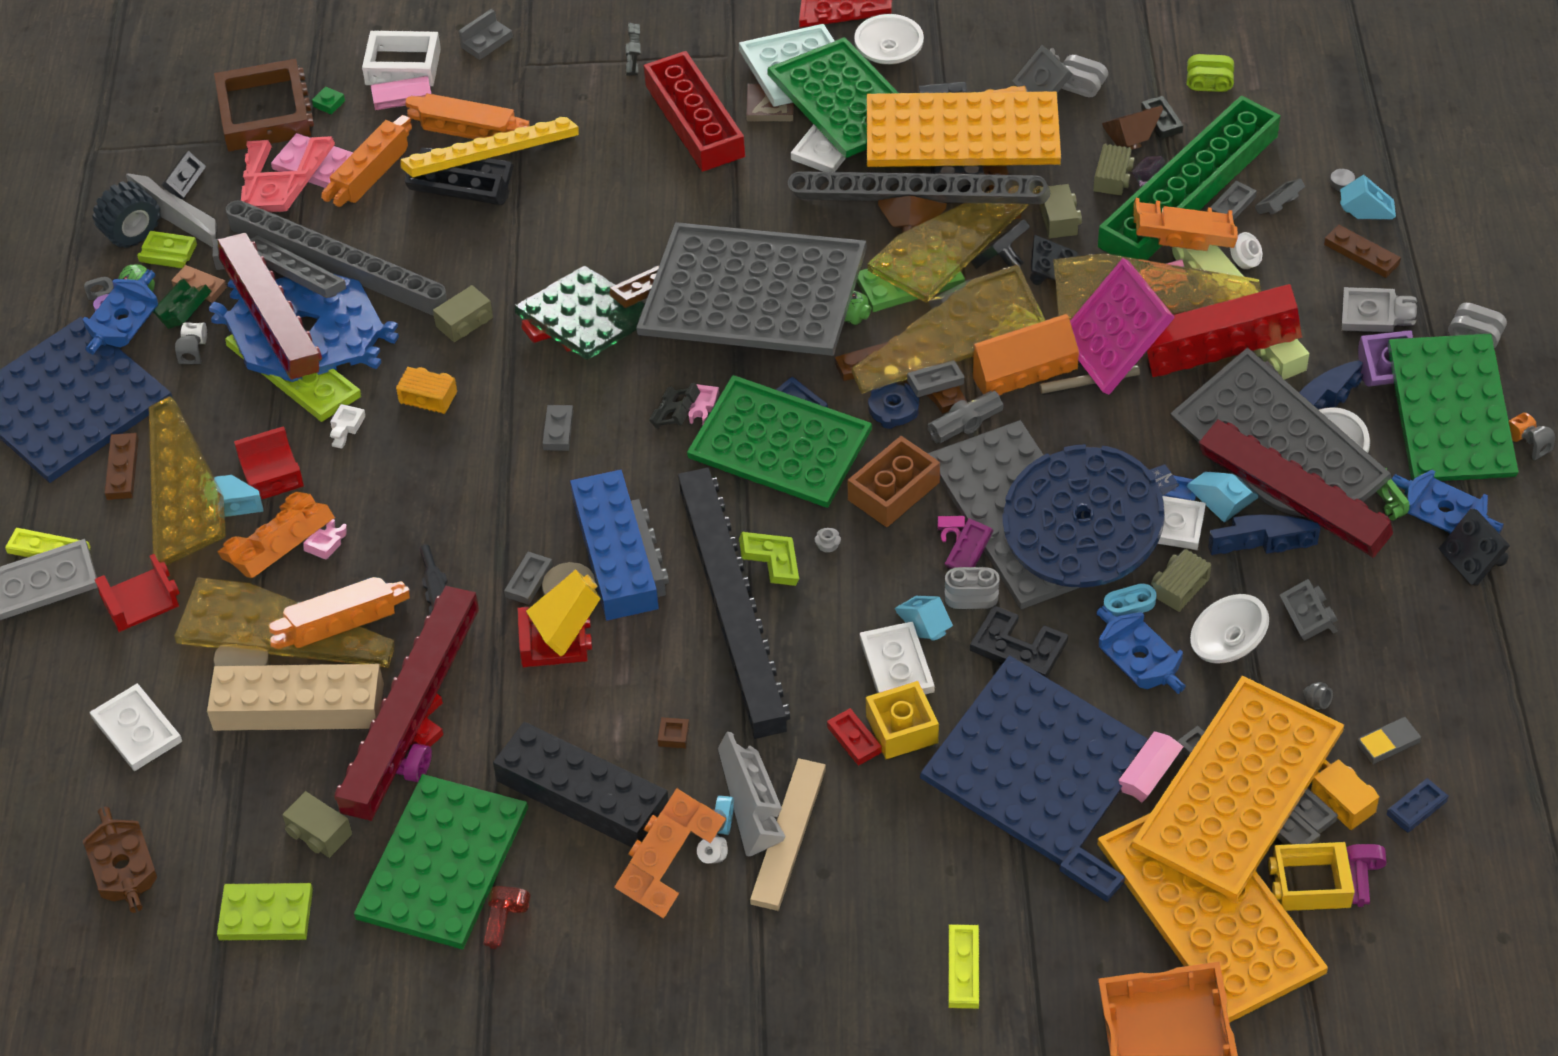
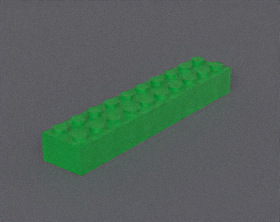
M1241 95L1099 226L1098 248L1120 260L1122 258L1128 260L1134 268L1138 269L1162 245L1158 244V238L1137 235L1136 223H1134L1135 199L1139 198V202L1155 204L1156 201H1160L1161 213L1164 206L1201 210L1278 137L1281 115Z

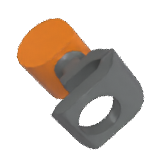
M1524 412L1509 420L1512 441L1517 442L1525 438L1528 444L1534 443L1533 460L1553 450L1555 433L1551 428L1544 426L1536 427L1535 419ZM1547 444L1546 448L1540 452L1542 447Z

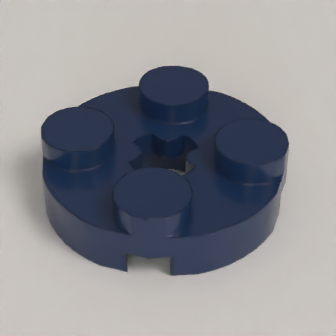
M887 381L878 384L871 391V396L868 399V410L872 418L880 422L882 427L891 429L895 426L906 424L918 416L919 397L915 395L910 385L905 383V386L897 385V381ZM890 401H893L894 403H899V404H898V405H895V406H892V405H889V402H890Z

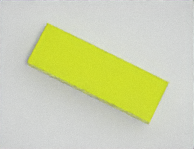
M16 528L5 548L9 554L31 557L79 540Z
M949 925V1008L979 1009V925Z

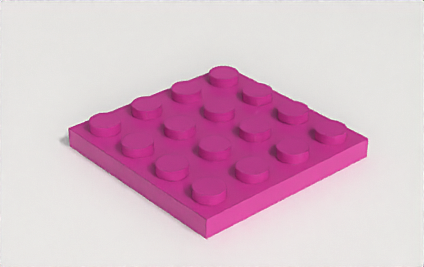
M1124 258L1121 259L1070 320L1079 350L1078 360L1101 391L1108 395L1175 318L1134 266Z

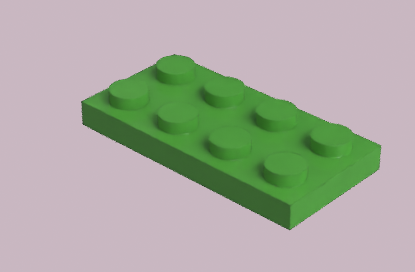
M947 246L861 270L857 278V283L862 293L868 297V304L873 312L941 293L965 282V278Z

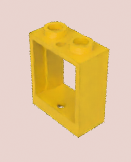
M1345 842L1275 845L1273 857L1268 858L1269 874L1275 877V882L1272 884L1273 895L1285 911L1351 908L1355 892ZM1331 865L1335 889L1288 892L1284 867Z

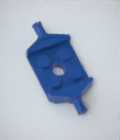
M147 269L140 280L114 279L112 281L114 289L90 319L87 317L83 318L85 328L93 337L92 341L85 347L89 354L94 355L101 344L116 347L127 345L158 305L157 297L148 288V284L155 277L153 271ZM119 315H128L127 318L116 319Z
M1434 470L1424 473L1413 481H1409L1397 474L1393 476L1392 481L1397 487L1405 490L1404 495H1407L1406 498L1409 501L1408 514L1451 533L1470 509H1477L1499 534L1504 526L1503 523L1497 522L1487 515L1488 495L1483 494L1482 498L1478 499L1434 478L1436 472ZM1447 507L1451 511L1446 513L1442 512L1439 508Z
M1106 606L1098 609L1097 615L1107 623L1105 630L1099 638V648L1140 688L1150 689L1160 684H1168L1177 694L1185 689L1186 685L1175 676L1182 662L1183 652L1179 650L1176 653L1144 622V614L1142 612L1117 617ZM1135 652H1143L1147 657L1136 658L1133 654Z

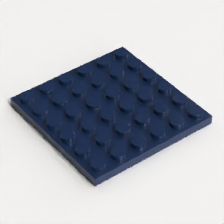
M79 317L0 369V439L49 483L108 444L111 435L123 434L173 399L168 389L118 347L101 344L94 355L89 354L85 347L88 346L93 337L85 328L82 317Z
M1009 655L922 770L920 779L1060 865L1076 846L1082 847L1122 788L1118 780L1148 739Z

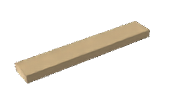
M798 758L782 810L777 819V823L785 834V839L783 842L767 849L750 898L751 905L779 911L826 770L825 764Z

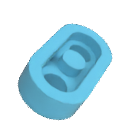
M1137 584L1108 593L1104 598L1103 606H1106L1117 617L1138 612L1143 613L1155 606L1157 595L1155 589L1150 585Z

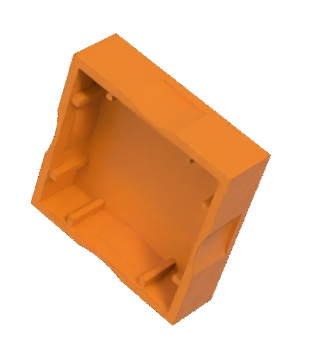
M1220 962L1177 967L1161 973H1135L1099 979L1110 1056H1238L1234 1034L1230 1028L1227 998Z

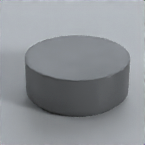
M1337 169L1331 174L1330 185L1333 189L1340 191L1341 188L1355 180V175L1347 169Z

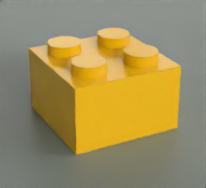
M919 681L866 697V718L877 741L882 746L885 759L938 743L939 723Z

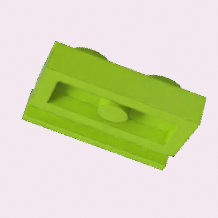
M150 231L141 247V253L137 255L139 262L183 268L186 262L190 260L197 245L196 238Z

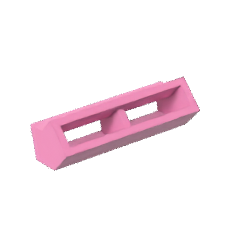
M428 76L371 85L375 110L405 106V99L411 95L425 97L426 93L431 94Z
M1154 731L1118 780L1119 784L1122 785V793L1132 795L1142 803L1184 746L1172 737Z

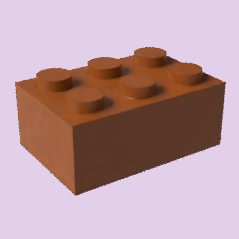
M900 436L848 479V501L885 527H888L940 483V462L903 436Z

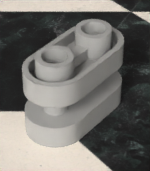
M1069 55L1063 64L1073 75L1064 84L1062 89L1082 96L1094 97L1108 77V70L1099 62L1078 55Z
M1462 303L1459 305L1448 331L1451 336L1492 334L1495 348L1507 325V320L1504 315L1497 311L1473 303Z
M962 567L949 570L945 575L946 604L955 609H988L993 607L999 599V574L994 569L988 567Z

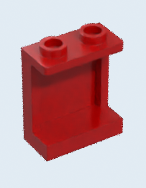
M529 607L518 608L519 647L522 668L588 661L587 650H592L591 634H586V629L591 628L590 616L563 656H559L546 644L526 612Z

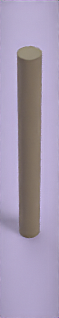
M1134 365L1124 378L1140 375L1139 366ZM1088 374L1039 384L1041 394L1095 384V381Z

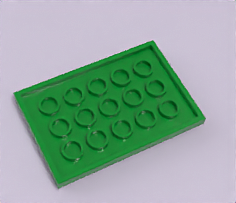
M845 37L772 65L767 70V75L845 158L867 150V94L898 93Z
M1492 334L1389 339L1387 345L1411 480L1413 481L1430 470L1436 471L1434 478L1439 481L1516 477L1518 467Z
M733 375L687 451L689 459L828 508L872 430V423Z
M422 774L354 912L355 919L463 950L528 810L527 802Z

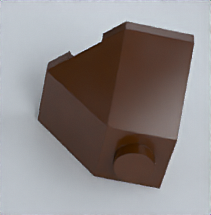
M1162 105L1152 107L1142 112L1128 114L1103 122L1102 125L1117 147L1125 146L1133 150L1142 147L1141 142L1149 140L1163 108Z
M915 196L878 200V206L891 225L901 228L903 233L915 234L919 229H927L946 209L947 205L946 203Z

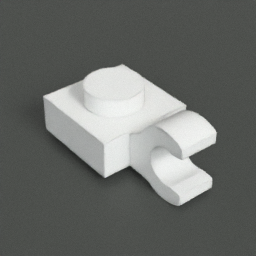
M342 404L339 406L330 421L333 429L330 437L335 438L332 447L342 449L346 443L347 434H356L365 418L364 409Z

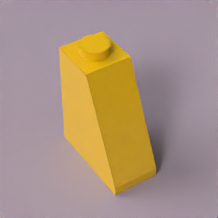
M576 569L526 611L546 644L559 656H563L601 599L595 591L598 586L588 574L586 576L581 575Z

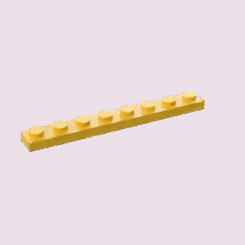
M559 117L554 121L539 122L534 126L526 128L519 127L514 131L496 133L494 136L487 138H476L471 142L456 143L451 147L436 148L431 150V152L423 154H412L410 157L401 159V168L413 178L579 135V126L567 117Z

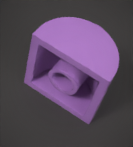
M1411 330L1361 336L1358 358L1359 361L1363 362L1361 373L1363 374V381L1366 386L1394 384L1387 344L1389 339L1413 338Z

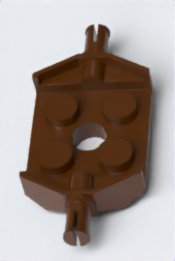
M105 806L106 816L102 808L98 810L102 823L82 841L101 898L113 902L125 899L128 901L130 912L136 913L134 903L138 912L142 910L139 899L140 894L152 887L157 879V874L139 822L134 820H113L110 808ZM119 861H129L126 867L121 869L115 868Z

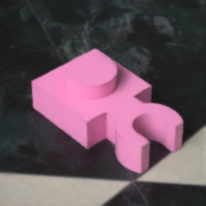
M696 384L701 392L695 403H692L689 408V423L693 424L696 417H702V424H704L708 418V412L712 411L718 400L719 387Z
M331 520L326 524L325 530L319 529L304 542V551L327 560L341 545V539L346 536V524H343L340 528H335V520Z

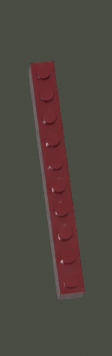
M445 586L441 596L438 595L436 597L431 615L425 618L420 636H416L410 655L405 657L399 676L394 678L388 697L383 699L377 718L372 720L365 741H361L359 745L358 755L354 762L349 764L343 783L339 784L336 789L335 800L338 803L340 814L369 821L373 820L479 611L476 592Z

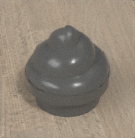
M1313 683L1303 690L1304 698L1310 708L1315 710L1326 709L1331 704L1333 691L1326 683Z

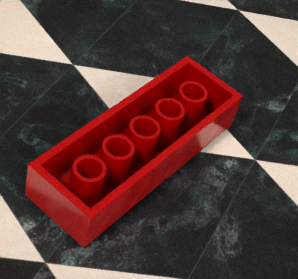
M687 51L644 65L647 89L702 172L745 157L744 135Z
M1291 285L1276 287L1173 315L1175 318L1146 351V356L1152 377L1168 375L1171 372L1182 369H1191L1197 365L1209 362H1217L1227 357L1238 356L1246 348H1249L1251 351L1266 349L1276 344L1292 342L1295 339L1302 338L1298 307Z

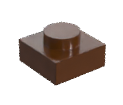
M661 717L658 747L686 749L690 726L689 719Z

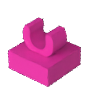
M938 516V530H943L941 533L942 542H946V534L949 532L956 534L957 541L961 534L960 530H963L965 526V516Z

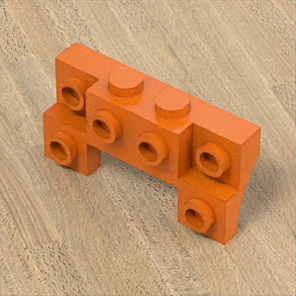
M1136 198L1134 201V223H1136V233L1139 236L1158 238L1159 245L1207 251L1209 245L1235 247L1238 231L1234 225L1231 210L1224 214L1212 212V208L1209 207L1207 212L1164 206L1161 213L1160 201H1156L1155 204L1139 202V198Z
M295 492L285 499L286 502L279 507L281 512L276 515V518L260 526L248 538L235 536L228 539L223 544L224 547L217 552L222 560L234 565L246 577L254 578L335 517L328 505L316 503L311 494Z
M676 788L658 817L652 815L644 830L648 834L643 842L637 839L628 853L633 858L614 888L664 919L679 895L678 892L660 881L690 832L711 844L726 818Z

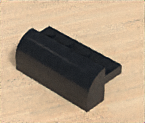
M422 147L420 154L431 152L433 149ZM487 158L413 178L407 173L405 184L409 190L503 205L510 192L508 184L513 164L509 161Z

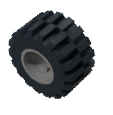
M123 181L119 182L117 186L115 184L110 186V189L108 191L105 190L102 193L103 196L97 199V205L93 208L95 213L92 217L95 221V226L113 244L118 247L123 246L124 248H129L131 245L136 246L140 241H145L149 232L157 227L159 223L157 220L160 219L161 215L157 202L139 184L132 181L127 183Z

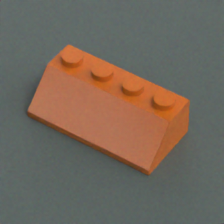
M1064 314L974 344L973 379L982 394L996 391L1000 396L1003 393L1078 369L1079 350L1069 316Z

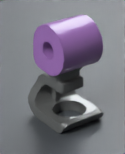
M108 277L87 281L84 285L88 300L95 299L93 303L95 311L114 289L113 282ZM95 285L103 286V288L98 292L90 291V289Z

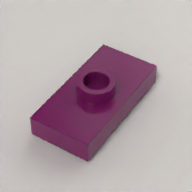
M968 518L945 562V566L949 569L975 567L994 532L993 529Z

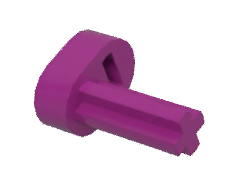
M414 744L410 749L407 759H403L396 774L404 775L405 780L419 782L421 775H426L432 757L431 747Z
M1356 844L1346 847L1355 892L1352 904H1357V907H1364V904H1370L1368 870L1381 869L1387 864L1386 850L1380 845Z

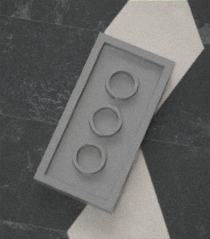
M82 539L1 566L0 620L97 588L94 580L97 576L86 540Z

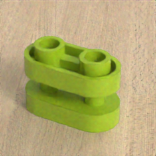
M1197 54L1188 59L1187 85L1190 89L1224 92L1233 87L1234 61L1229 56Z

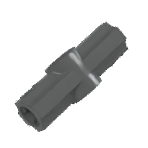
M989 391L970 402L965 400L958 401L951 407L949 413L928 423V431L935 443H942L961 432L966 434L973 433L980 427L983 420L1003 410V403L999 394L996 391Z

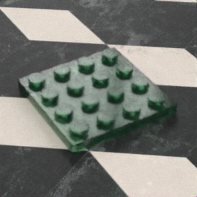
M584 265L515 305V314L526 319L538 329L588 360L636 331L645 303L640 301L625 308L609 296L610 287L615 286V284Z

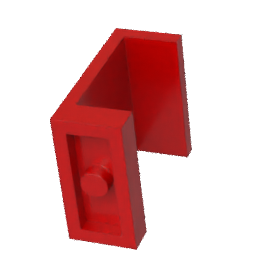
M284 426L234 441L248 485L259 491L261 500L304 487L301 471L293 457Z
M155 554L150 555L154 569L110 587L104 575L94 579L100 597L118 632L179 607L176 598L180 594L174 580H168L167 577L170 574L164 561L159 563Z

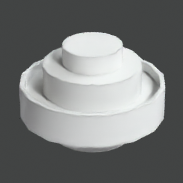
M1243 232L1239 234L1235 247L1230 248L1233 260L1243 269H1250L1259 265L1263 255L1259 241L1250 233Z

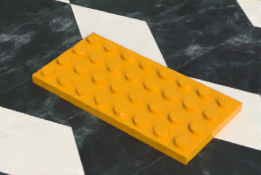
M1057 92L867 94V167L1061 165Z
M1242 676L1133 839L1132 848L1236 901L1342 734L1344 724Z
M1150 814L1098 838L1097 845L1114 869L1125 876L1124 883L1184 966L1220 962L1227 998L1229 1023L1327 974V965L1256 871L1235 901L1132 848L1133 839Z

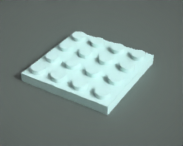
M820 24L739 42V51L773 107L792 103V101L767 75L768 67L834 42V39L825 25Z

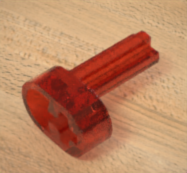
M496 886L491 889L488 901L491 912L484 939L485 946H490L491 949L501 947L508 912H526L531 897L529 892L521 888Z

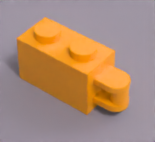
M1325 759L1319 769L1321 772H1317L1311 781V792L1338 814L1337 818L1352 830L1376 813L1380 796L1377 795L1372 786L1366 785L1351 767L1346 766L1339 759L1332 764Z

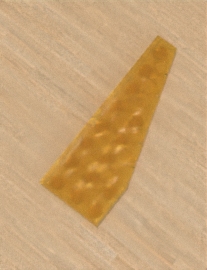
M1012 186L1008 193L1017 192L1019 186ZM1043 186L1035 187L1032 193L1039 194L1040 187ZM961 204L898 235L868 263V271L928 303L1029 204Z
M1104 253L1053 259L1059 316L1067 314L1070 320L1122 258L1128 260L1173 315L1261 292L1259 279Z
M1015 265L972 279L959 292L950 295L948 300L940 306L934 307L908 326L906 331L899 336L893 337L880 350L874 351L852 368V374L861 393L907 379V373L952 360L958 362L973 357L974 344L1046 320L1019 265Z
M170 396L149 406L153 554H155L159 563L164 561L166 566L226 537L224 496L176 401Z
M197 577L175 634L177 644L219 648V646L267 651L273 655L352 664H379L380 667L389 668L395 648L394 640L362 627L350 629L300 648H296L294 644L280 649L271 647L270 638L274 634L270 633L269 624L284 618L283 612L285 608L296 605L299 602L251 583Z

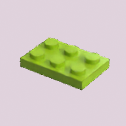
M311 883L225 884L217 931L218 939L306 940L313 892Z

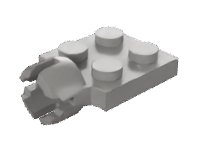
M1344 287L1342 330L1393 332V328L1396 325L1413 326L1416 323V320L1412 319H1415L1417 314V299L1414 296H1397L1395 289Z

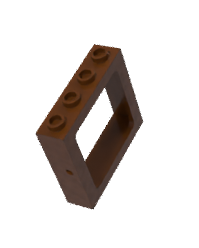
M296 59L214 73L228 152L248 148L246 145L247 141L269 140L270 144L289 141L296 133L311 137L310 127L314 126L312 113H307L311 111L309 97L304 98V96H308L306 82L301 83V81H305L303 67L298 68ZM291 80L296 113L233 124L228 96L229 91Z

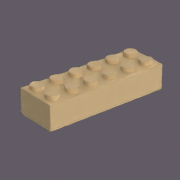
M379 664L214 666L207 713L213 731L369 729L372 720L376 719L380 712L384 682Z

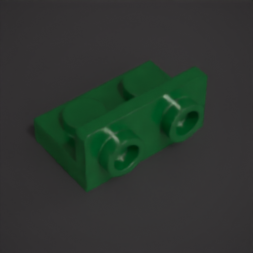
M185 279L179 280L158 303L153 313L168 329L179 326L193 314L212 291L206 284L196 288L195 286L191 287Z

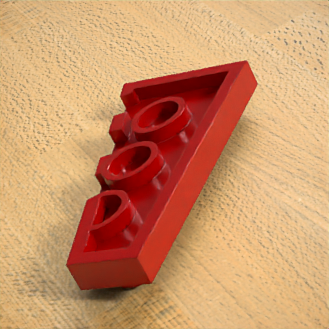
M801 0L799 27L891 14L892 0Z

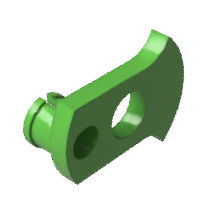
M1392 479L1376 491L1387 504L1384 507L1386 515L1388 516L1393 513V515L1389 516L1390 520H1395L1408 513L1409 501Z

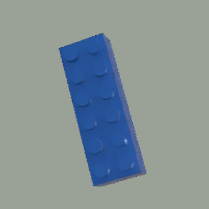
M622 470L570 480L574 507L595 582L598 586L597 590L601 598L600 601L606 621L659 609L657 589Z

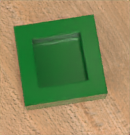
M324 87L312 99L314 108L331 115L345 102L344 94L328 87Z

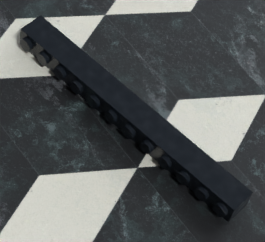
M709 467L678 474L680 494L754 739L787 732L786 721L791 719L787 703L782 704L781 698H784L781 682H775L774 679L777 676L774 660L769 661L767 656L770 655L767 639H762L761 634L764 633L762 621L760 618H755L754 613H757L754 597L749 598V580L747 576L743 577L741 573L744 572L741 556L736 557L735 554L738 551L735 536H730L729 534L732 531L729 517H724L723 512H725L723 497L717 496V492H719L717 478L711 477Z

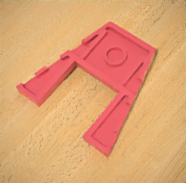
M332 136L310 138L297 171L261 173L272 146L269 140L247 141L248 153L245 154L247 165L243 174L245 185L242 186L241 201L268 212L287 211L335 145Z

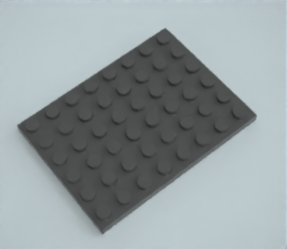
M675 222L638 322L637 333L643 336L834 356L867 249L866 241Z

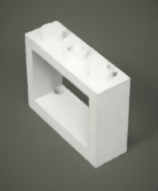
M370 31L362 66L365 85L428 76L429 84L433 86L441 51L438 32ZM377 51L427 52L425 63L375 62Z

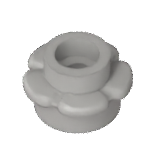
M833 528L820 529L815 537L816 545L823 552L835 551L841 542L839 532Z

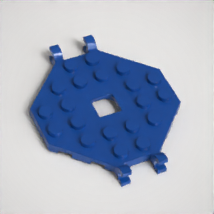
M336 275L345 280L347 289L330 298H325L287 277L275 280L278 286H282L286 300L291 301L296 316H307L317 319V322L309 332L313 345L319 347L322 355V360L319 361L318 375L329 372L328 370L331 369L337 370L336 366L348 362L351 365L363 363L377 369L381 364V359L376 358L380 353V348L373 347L376 340L382 338L395 344L399 338L398 333H394L398 327L397 323L388 321L385 324L381 323L358 280ZM230 280L228 287L234 288L230 293V298L239 300L231 311H227L222 304L213 302L209 307V311L215 313L211 318V322L227 325L239 352L244 358L247 369L266 375H275L291 382L298 381L300 378L302 380V377L290 380L232 280Z

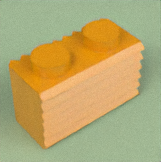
M407 367L396 387L398 400L401 404L418 406L419 408L443 414L446 413L457 393L454 377L447 373L437 374L429 372L422 367L417 369Z

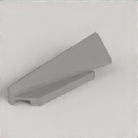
M126 174L127 181L139 184L157 202L162 218L213 247V239H216L217 224L214 218L170 192L163 190L149 177Z
M726 732L718 747L730 797L734 798V812L746 856H753L784 841L785 834L774 818L778 817L782 807L759 752L751 746L744 749L736 743L733 733Z

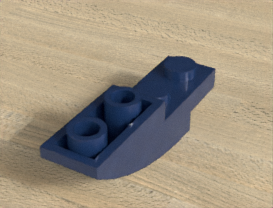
M1357 360L1335 367L1312 380L1299 393L1318 410L1326 407L1336 408L1340 402L1344 403L1347 400L1353 387L1357 388L1363 379V374L1361 373L1363 362Z
M1280 515L1233 517L1231 527L1210 530L1208 548L1211 555L1226 554L1242 549H1253L1259 546H1263L1266 554L1280 553L1296 548H1308L1318 544L1320 526L1318 523Z

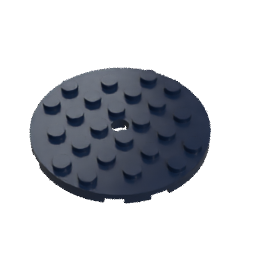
M1086 444L1064 447L1063 451L1052 455L1047 453L1029 464L1011 485L1005 498L1006 503L1004 513L1002 514L1004 533L1008 546L1015 558L1025 569L1050 583L1081 588L1113 582L1138 568L1157 546L1162 535L1165 520L1162 492L1156 483L1155 477L1146 466L1121 450L1108 446H1102V448L1086 447ZM1081 511L1090 513V518L1077 519L1076 516Z

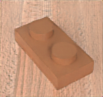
M187 265L171 280L173 287L182 279H185L191 287L195 286L197 288L206 284L212 292L205 300L211 303L227 288L225 280Z

